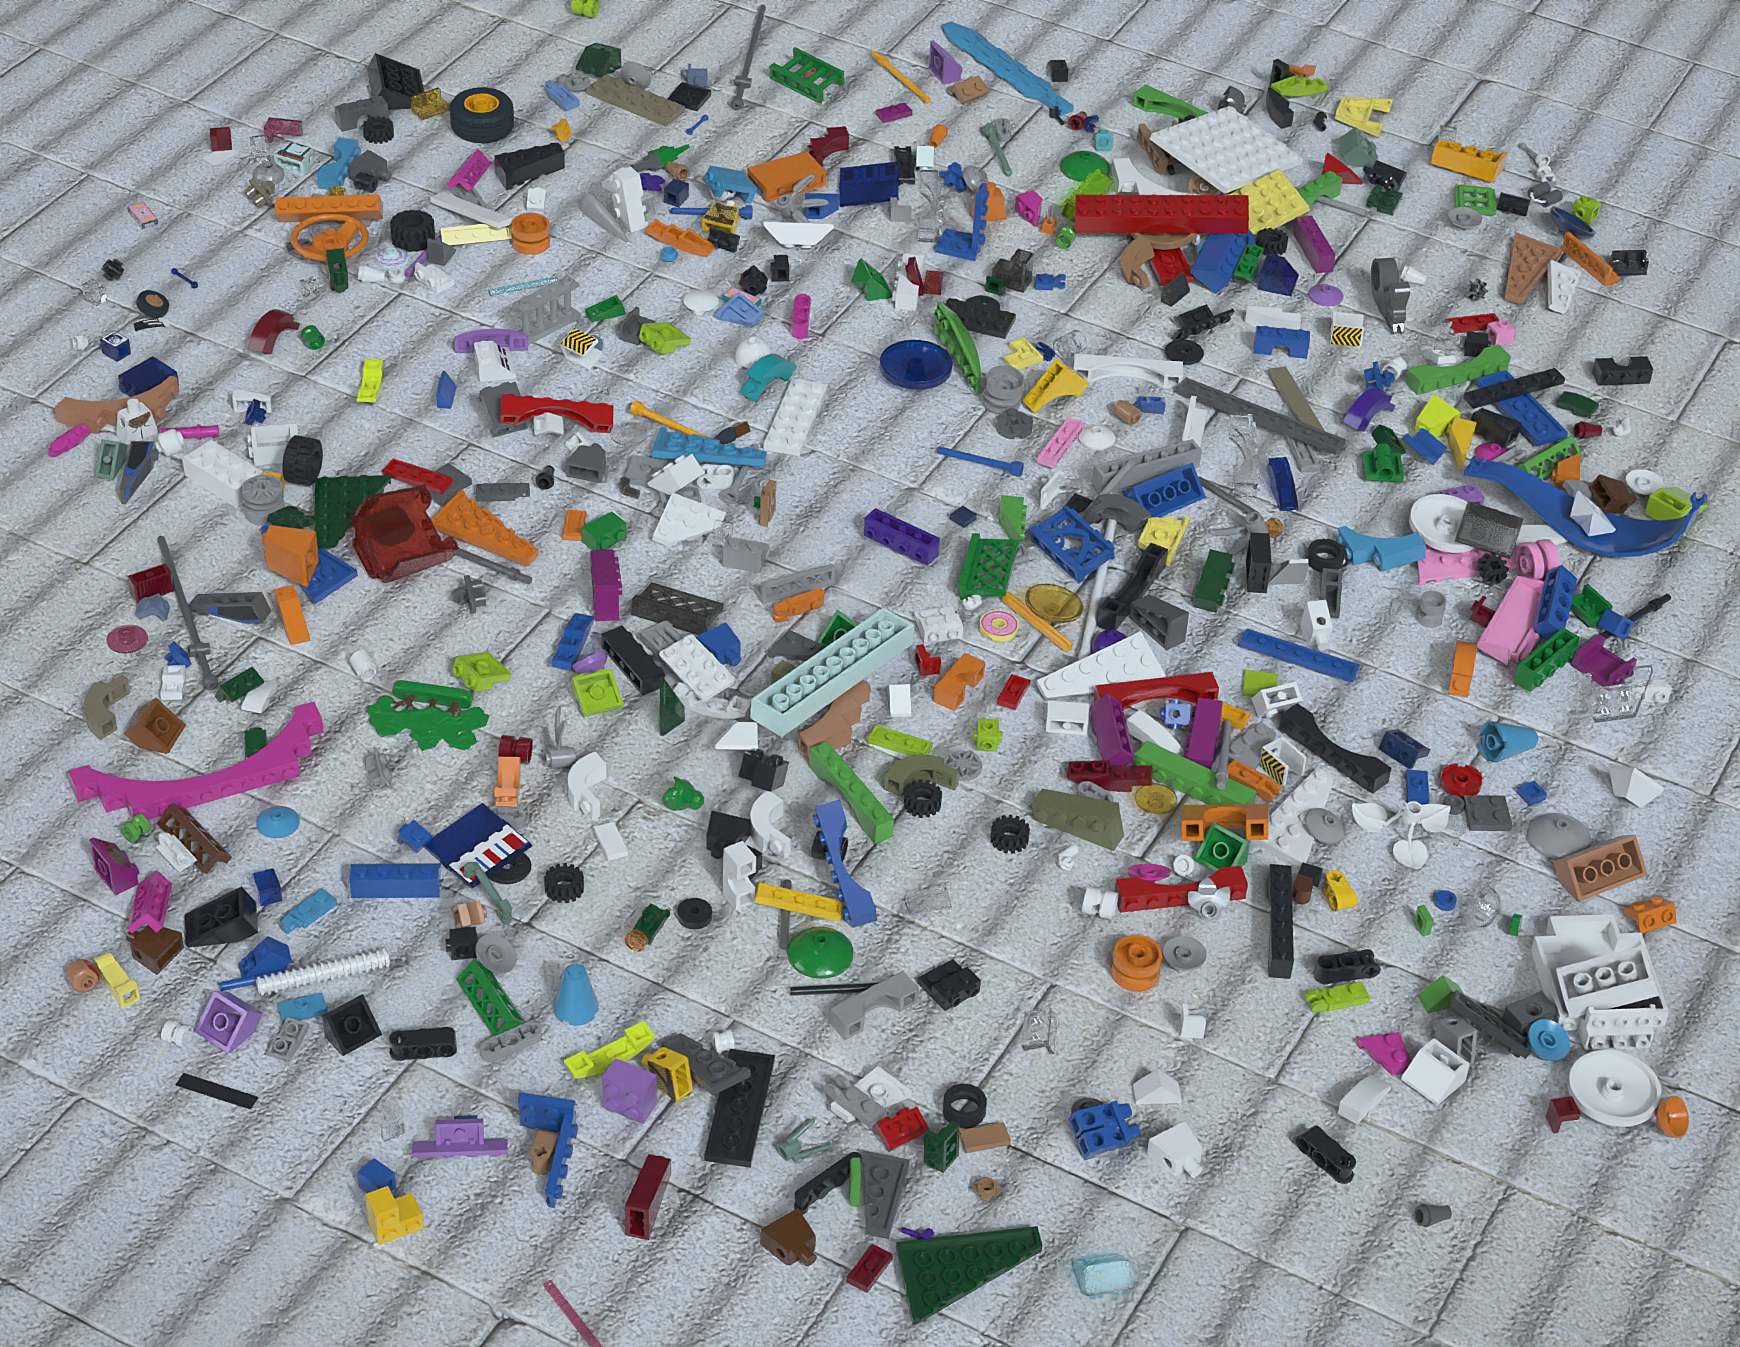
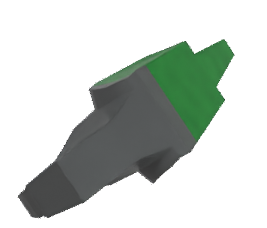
M689 144L674 148V146H661L659 149L649 151L647 156L630 166L636 172L649 168L656 171L666 166L668 162L678 159L677 156L689 149L690 146Z

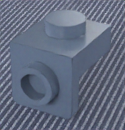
M688 64V69H685V79H688V84L707 86V69L691 68V64Z
M158 593L141 599L135 615L141 620L157 614L164 621L168 617L170 605Z

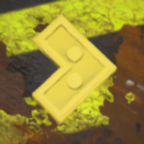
M1024 337L1009 342V348L1014 353L1003 357V362L1006 366L1014 367L1017 370L1043 362V356Z

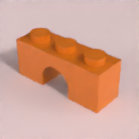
M966 653L959 659H956L952 668L944 673L940 682L935 683L933 687L934 703L955 711L965 700L966 685L975 688L984 677L985 661Z

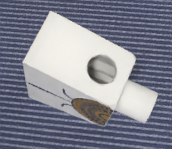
M129 399L127 401L128 407L118 412L117 437L127 446L131 444V441H140L158 433L150 409L137 399Z

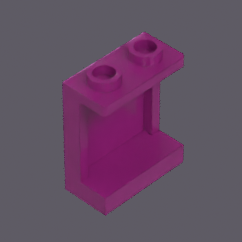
M1599 634L1575 651L1571 666L1607 690H1611L1615 686H1619L1626 678L1634 675L1637 659L1633 657L1626 662L1603 647L1606 638Z

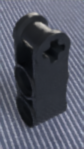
M1364 949L1355 952L1320 956L1314 976L1320 984L1328 985L1365 978L1371 979L1380 973L1381 968L1374 960L1373 951Z
M451 1027L398 1030L389 1036V1042L392 1045L390 1056L396 1061L436 1057L447 1058L457 1053L456 1032Z
M1314 1125L1296 1137L1295 1142L1298 1149L1312 1159L1318 1167L1333 1177L1336 1182L1348 1184L1353 1180L1354 1173L1352 1169L1356 1165L1355 1157L1341 1147L1337 1141L1328 1136L1321 1127Z

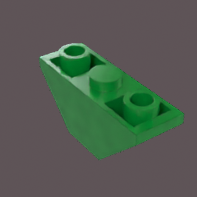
M1247 244L1234 271L1236 280L1253 284L1258 273L1264 248Z

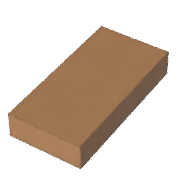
M1004 1122L960 1130L959 1133L965 1153L1011 1144V1139Z

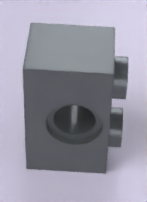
M1540 991L1507 1005L1503 1018L1510 1023L1515 1031L1522 1036H1528L1530 1026L1537 1020L1548 1019L1555 1022L1558 1009Z

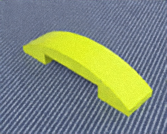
M365 359L361 388L358 390L357 402L378 401L383 376V359Z
M642 1021L624 1030V1037L588 1055L583 1050L565 1059L564 1064L575 1079L595 1076L606 1072L615 1058L626 1062L636 1056L656 1038L655 1034L647 1023Z

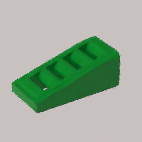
M617 295L584 309L591 322L626 314L624 306Z

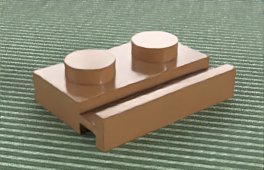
M769 479L766 487L763 486L761 490L760 526L768 527V522L771 521L776 511L777 481Z

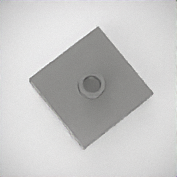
M633 455L624 478V483L650 487L647 483L653 479L651 475L659 470L664 472L662 468L670 464V460Z

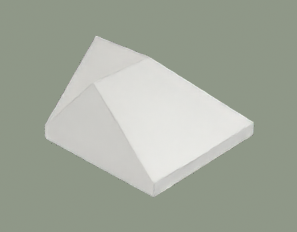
M1581 491L1576 493L1570 517L1583 528L1588 536L1612 533L1616 530L1597 505Z
M735 721L715 740V749H758L757 722Z
M1613 764L1609 767L1614 796L1627 798L1640 808L1661 794L1665 789L1636 768Z

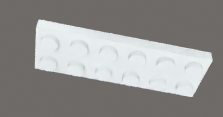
M792 378L766 437L763 450L800 456L828 391L827 384Z

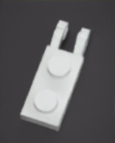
M1424 349V358L1432 360L1433 363H1438L1439 366H1449V363H1456V356L1445 349Z

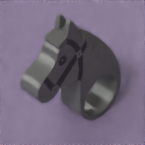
M1376 258L1371 265V285L1374 299L1381 314L1390 324L1392 333L1396 334L1397 327L1401 333H1404L1406 307L1410 297L1409 282H1399L1397 263L1394 258Z

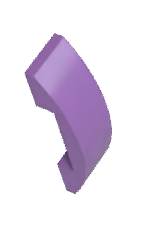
M481 329L465 332L454 337L455 353H474V342L493 341L501 347H510V351H528V334L516 330Z

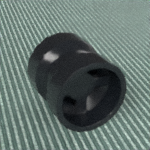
M359 172L355 178V188L365 189L367 192L373 193L377 188L378 178Z

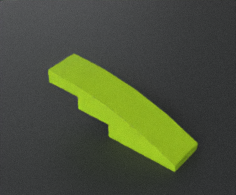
M1296 75L1273 83L1270 86L1279 94L1286 96H1307L1328 90V84L1319 78L1311 80L1306 76L1300 79Z

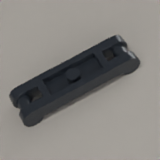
M894 146L896 167H898V184H915L911 146H906L905 148Z
M858 1152L849 1153L797 1189L794 1194V1210L798 1208L802 1214L807 1213L808 1206L818 1199H823L835 1187L843 1185L850 1178L851 1159L860 1158L861 1165V1154Z

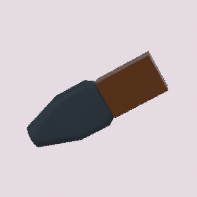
M743 421L733 427L722 430L714 439L720 440V444H728L735 441L736 438L751 432L748 422Z

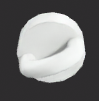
M1189 855L1178 856L1173 862L1174 871L1180 876L1191 875L1196 870L1195 860Z

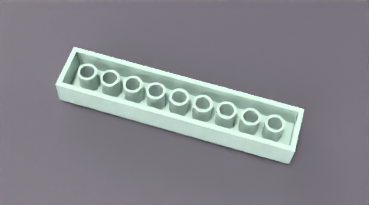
M882 608L752 698L750 718L783 737L913 644L915 625Z

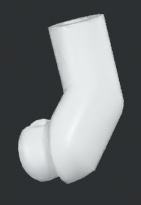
M1070 845L1058 854L1059 866L1063 870H1070L1074 865V861L1071 858L1078 853L1075 845Z

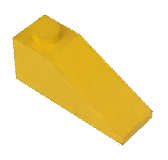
M1455 417L1453 424L1449 423L1446 434H1449L1448 443L1458 468L1462 469L1474 437L1477 422Z

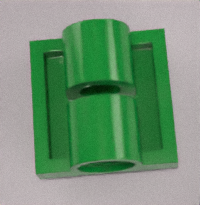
M1385 443L1376 445L1373 448V452L1363 451L1362 460L1366 481L1403 482L1404 474L1400 453H1392L1391 447Z

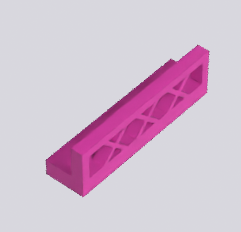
M476 149L464 161L447 185L452 189L459 182L469 192L492 163L479 149Z
M155 870L137 887L128 930L131 933L135 932L144 923L150 926L156 933L163 928L172 883L158 870Z

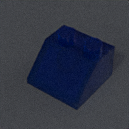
M1267 253L1260 271L1257 290L1292 297L1299 274L1285 257Z

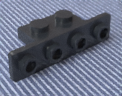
M1206 304L1180 314L1176 319L1182 328L1177 330L1172 339L1173 341L1186 339L1193 333L1197 335L1206 328L1212 329L1221 322L1225 324L1232 319L1231 316L1235 311L1230 309L1214 316Z

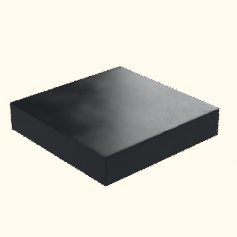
M681 82L668 97V100L677 102L685 106L686 109L698 112L711 97V90Z

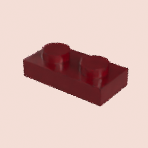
M916 257L908 258V264L905 265L906 273L911 277L910 282L919 286L918 296H922L924 284Z
M871 1244L848 1274L847 1283L868 1293L891 1263L893 1254Z

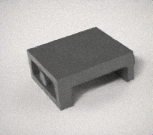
M504 382L499 386H488L480 390L478 399L480 402H483L492 425L491 434L493 438L525 430L529 427L530 418L518 425L499 423V402L502 394L521 396L516 382Z

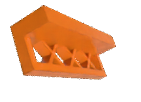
M1570 232L1565 233L1562 251L1602 285L1607 286L1618 282L1619 275L1612 270L1613 268Z

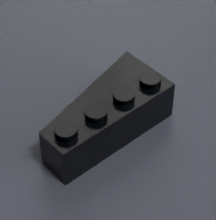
M559 142L494 155L495 173L506 191L512 189V185L517 184L520 186L524 184L525 180H536L541 174L549 175L565 168V154Z

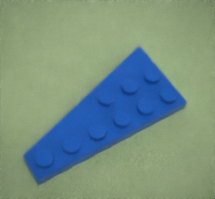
M274 519L261 527V534L263 535L264 532H267L269 525L288 526ZM323 548L318 549L319 562L308 587L300 585L314 605L358 576L355 568Z

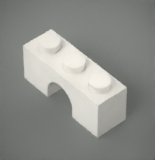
M743 841L724 848L723 895L735 910L753 904L755 901V887L748 876L756 873V856Z

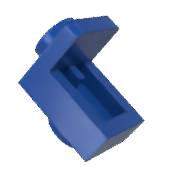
M413 819L409 824L405 823L398 830L397 842L399 844L405 842L418 853L432 840L433 835Z

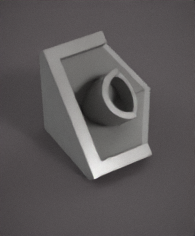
M1290 559L1281 562V567L1271 578L1268 585L1305 584L1308 559Z

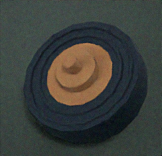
M152 290L142 291L136 301L137 308L145 315L153 318L164 317L170 305L165 296Z

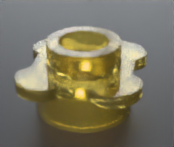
M338 185L329 187L327 195L344 196L346 188Z

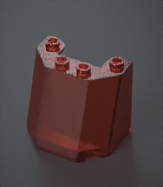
M425 485L367 496L352 516L351 525L355 528V538H352V545L369 578H377L383 583H389L450 561L459 551L458 544L452 537H446L442 542L441 537L433 526V522L426 512L432 502V495Z

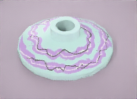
M386 247L376 252L374 261L378 266L386 269L403 267L409 261V254L401 248Z

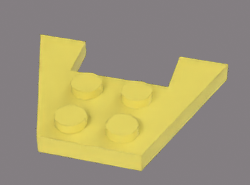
M1342 97L1335 114V119L1379 138L1383 124L1369 121L1373 109L1389 113L1393 105V99Z

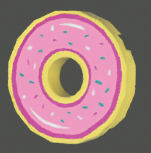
M994 610L987 612L981 617L979 628L984 637L987 638L988 636L992 638V641L1005 642L1013 639L1015 634L1018 633L1019 621L1009 612Z

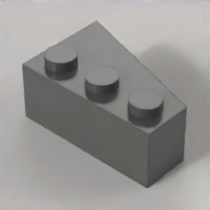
M1150 594L1131 602L1129 618L1166 651L1185 642L1189 618L1188 611Z

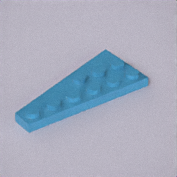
M662 426L652 449V457L659 460L678 459L682 455L686 458L693 454L698 463L713 462L714 464L727 463L734 466L751 465L752 467L765 466L767 451L751 447L740 449L734 443L724 445L720 444V440L696 434L686 436L679 430H675V433L667 431V428Z

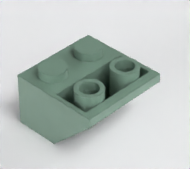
M1354 127L1340 137L1342 156L1352 167L1367 166L1373 168L1378 159L1376 154L1377 147L1374 142L1367 139L1363 131H1359Z

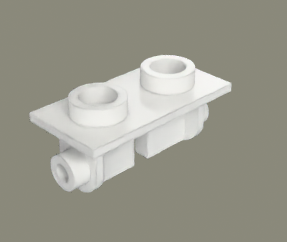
M165 832L159 834L160 844L156 846V849L179 873L197 861L174 835L171 836Z

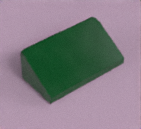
M1379 424L1372 432V437L1377 445L1385 443L1391 447L1392 453H1400V455L1406 453L1393 429Z

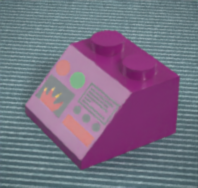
M97 838L89 839L94 870L115 896L139 885L137 876L140 874L139 869L135 863L129 861L124 850L121 851L115 843Z

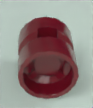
M502 735L499 743L498 757H520L521 764L529 765L533 751V739L526 737L516 739L515 736Z

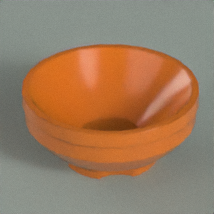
M1678 1096L1664 1098L1655 1111L1656 1124L1668 1137L1681 1138L1686 1134L1689 1126L1687 1107Z

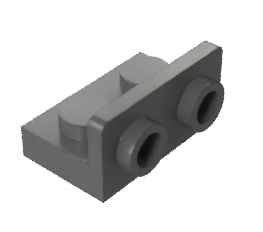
M635 307L619 323V339L639 345L642 342L638 337L642 324L655 323V321L640 316V308Z

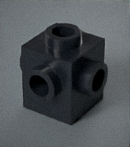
M753 265L741 273L739 285L746 293L753 296L761 295L767 289L768 278L764 272H761Z

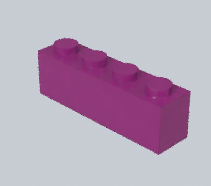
M1313 216L1296 217L1293 235L1315 272H1333L1336 254Z
M1106 693L1090 707L1098 748L1102 760H1110L1111 766H1127L1135 759L1122 704L1119 700Z
M1198 698L1197 706L1193 705L1191 717L1194 718V721L1190 720L1189 724L1191 736L1187 735L1186 748L1189 749L1188 751L1184 750L1183 757L1212 770L1223 701Z

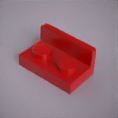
M917 1106L912 1109L905 1107L896 1112V1117L890 1119L889 1116H886L876 1122L878 1126L872 1132L874 1135L879 1133L888 1152L923 1136L927 1130H930Z

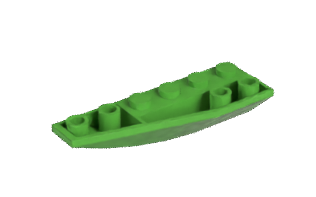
M937 302V307L934 311L936 318L933 326L934 333L938 335L941 344L946 347L948 354L954 359L955 365L960 368L962 375L968 380L969 386L974 389L976 394L980 393L981 367L975 343L957 314L943 303Z

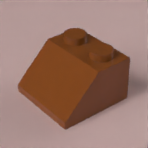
M154 698L141 706L124 735L139 748L168 754L186 724L162 702Z

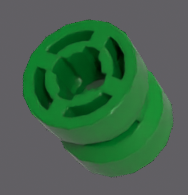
M308 325L301 331V337L310 349L317 350L324 345L325 337L316 326Z

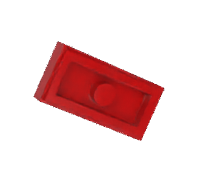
M1011 674L997 699V705L1016 710L1030 686V680Z

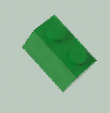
M611 511L581 527L582 542L591 550H604L627 538L626 522Z

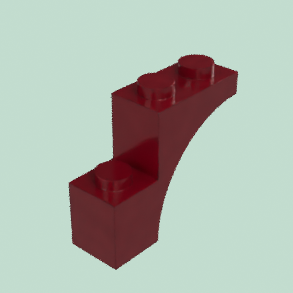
M846 126L826 128L824 137L810 138L807 152L823 167V161L829 155L849 149V133Z

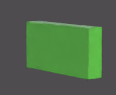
M852 1158L850 1162L849 1205L851 1207H859L861 1165L860 1158Z

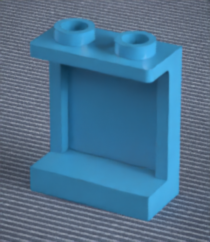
M710 165L703 179L717 197H721L724 190L736 191L746 203H752L758 190L746 174L739 170Z

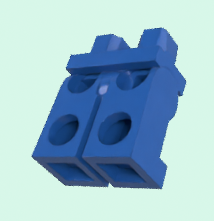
M1116 1100L1110 1102V1104L1107 1103L1074 1111L1068 1121L1075 1138H1079L1077 1143L1084 1160L1091 1159L1095 1155L1107 1151L1124 1148L1130 1141L1138 1138L1141 1134L1136 1123L1127 1125L1125 1119L1132 1116L1129 1103L1118 1104Z

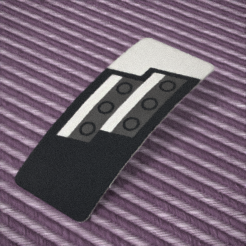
M166 318L147 319L134 323L135 332L147 328L170 327L169 321Z

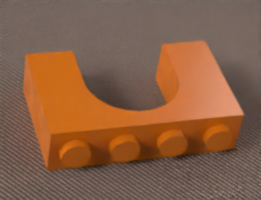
M1269 804L1184 805L1181 820L1182 841H1204V834L1209 830L1212 822L1224 827L1245 830L1247 840H1268Z

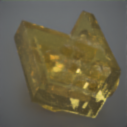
M439 87L411 97V111L421 120L450 110V104L441 97V89Z

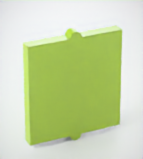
M1245 669L1242 696L1254 697L1260 690L1277 687L1278 674L1264 672L1263 670L1253 671Z

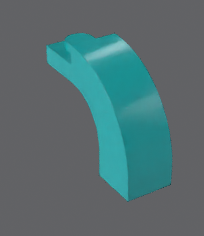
M768 354L759 359L746 373L749 378L741 388L740 393L756 402L771 380L780 377L788 382L797 366L778 354Z

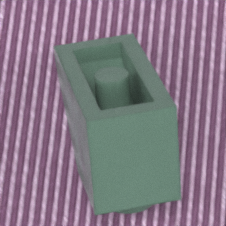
M101 439L94 477L114 480L124 464L127 445L117 441Z

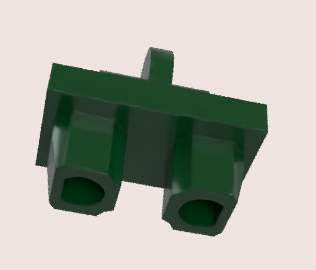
M650 903L648 907L643 909L641 918L632 929V934L639 936L640 942L651 945L655 936L670 916V910L660 909L658 906Z

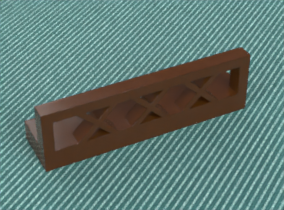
M172 803L157 823L165 833H169L171 836L174 835L197 859L194 864L205 874H208L217 860L227 864L232 858L184 807ZM173 816L174 826L168 827L166 823ZM180 829H185V839H179ZM197 841V851L192 852L191 842ZM208 853L211 857L204 865L202 863L203 854Z

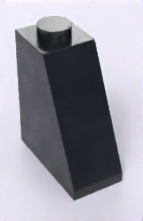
M1484 408L1474 412L1470 420L1477 422L1476 432L1504 448L1517 440L1522 426L1521 422Z

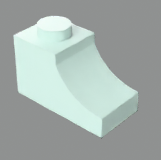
M934 146L916 147V168H919V171H929V168H933Z

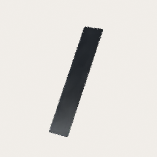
M183 1073L175 1084L176 1086L247 1109H251L258 1099L257 1096Z

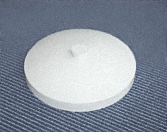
M1433 494L1422 497L1414 503L1409 515V524L1414 533L1418 532L1425 544L1444 552L1462 553L1473 550L1480 545L1486 532V523L1482 514L1467 501L1451 495Z
M1600 1050L1582 1056L1572 1066L1568 1078V1091L1577 1107L1590 1118L1607 1125L1627 1127L1641 1124L1655 1114L1661 1100V1085L1651 1068L1638 1058L1619 1051Z

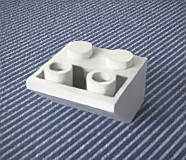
M693 454L686 458L682 455L674 462L662 468L664 472L659 470L651 475L653 479L647 484L654 489L671 495L672 492L675 493L704 474V471Z
M1433 1038L1419 1050L1401 1080L1436 1105H1439L1466 1081L1470 1063Z

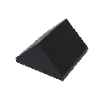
M363 994L322 1015L324 1036L342 1056L382 1035Z

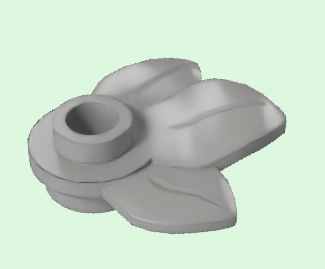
M1205 877L1199 883L1198 892H1188L1190 906L1198 910L1200 917L1207 921L1216 919L1220 909L1227 906L1230 899V888L1222 887L1217 889L1214 882L1208 877ZM1207 906L1212 907V911L1210 913L1205 912V908Z

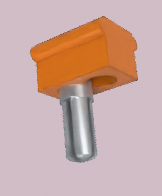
M1051 205L1048 207V215H1046L1040 229L1042 233L1053 234L1057 226L1054 206L1051 208Z

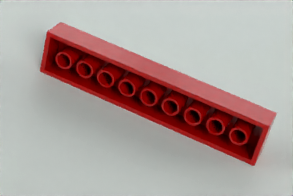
M1075 194V233L1248 234V195Z

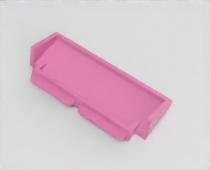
M1517 576L1478 641L1477 648L1507 666L1511 660L1519 664L1520 661L1526 659L1533 651L1540 636L1533 629L1545 581Z

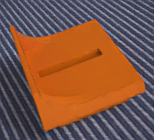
M1288 64L1289 71L1295 75L1309 77V75H1314L1315 65L1305 64L1303 67Z

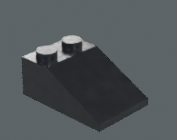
M242 886L185 914V935L188 948L240 942L258 933L256 901Z

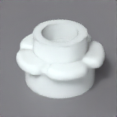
M82 334L73 336L72 345L74 350H81L83 352L87 348V338Z

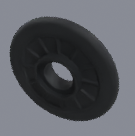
M1174 340L1165 347L1167 358L1171 361L1183 362V365L1198 363L1204 356L1202 347L1190 340Z
M515 850L488 869L485 874L489 879L499 884L518 883L529 875L532 867L531 860L522 851ZM505 864L513 865L510 869H505L502 866Z

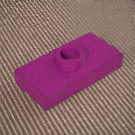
M906 103L877 109L876 116L883 123L912 116V110Z

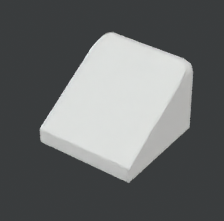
M579 432L565 443L572 453L580 445L591 447Z

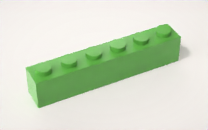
M1146 741L1135 753L1133 766L1153 765V779L1208 805L1255 804L1257 791L1230 778L1226 781L1225 788L1220 790L1217 788L1216 772L1150 741Z

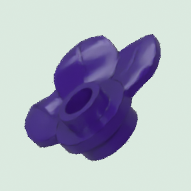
M650 173L639 174L642 190L649 188L654 191H662L660 184L665 183L664 178L658 175H651Z

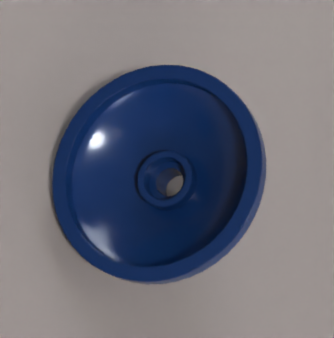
M1551 207L1550 214L1554 223L1561 229L1560 233L1565 236V233L1570 232L1576 238H1591L1596 234L1588 224L1575 215L1559 207Z

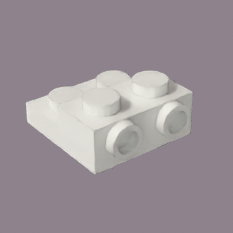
M953 606L914 611V619L924 643L960 639L963 637V624L959 614H955Z

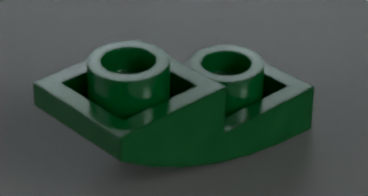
M1564 391L1556 401L1558 408L1573 409L1575 415L1591 417L1599 407V403L1568 391Z

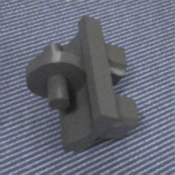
M465 575L466 587H458L452 593V597L456 603L464 604L467 601L470 614L476 613V607L486 606L485 592H483L482 580L471 581L470 575Z

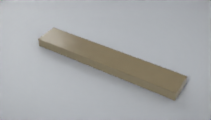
M1286 366L1270 368L1268 374L1294 418L1324 430Z

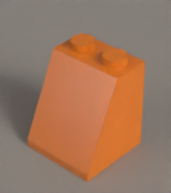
M269 525L267 532H264L262 536V544H265L264 559H266L267 568L302 586L308 587L319 562L316 531Z

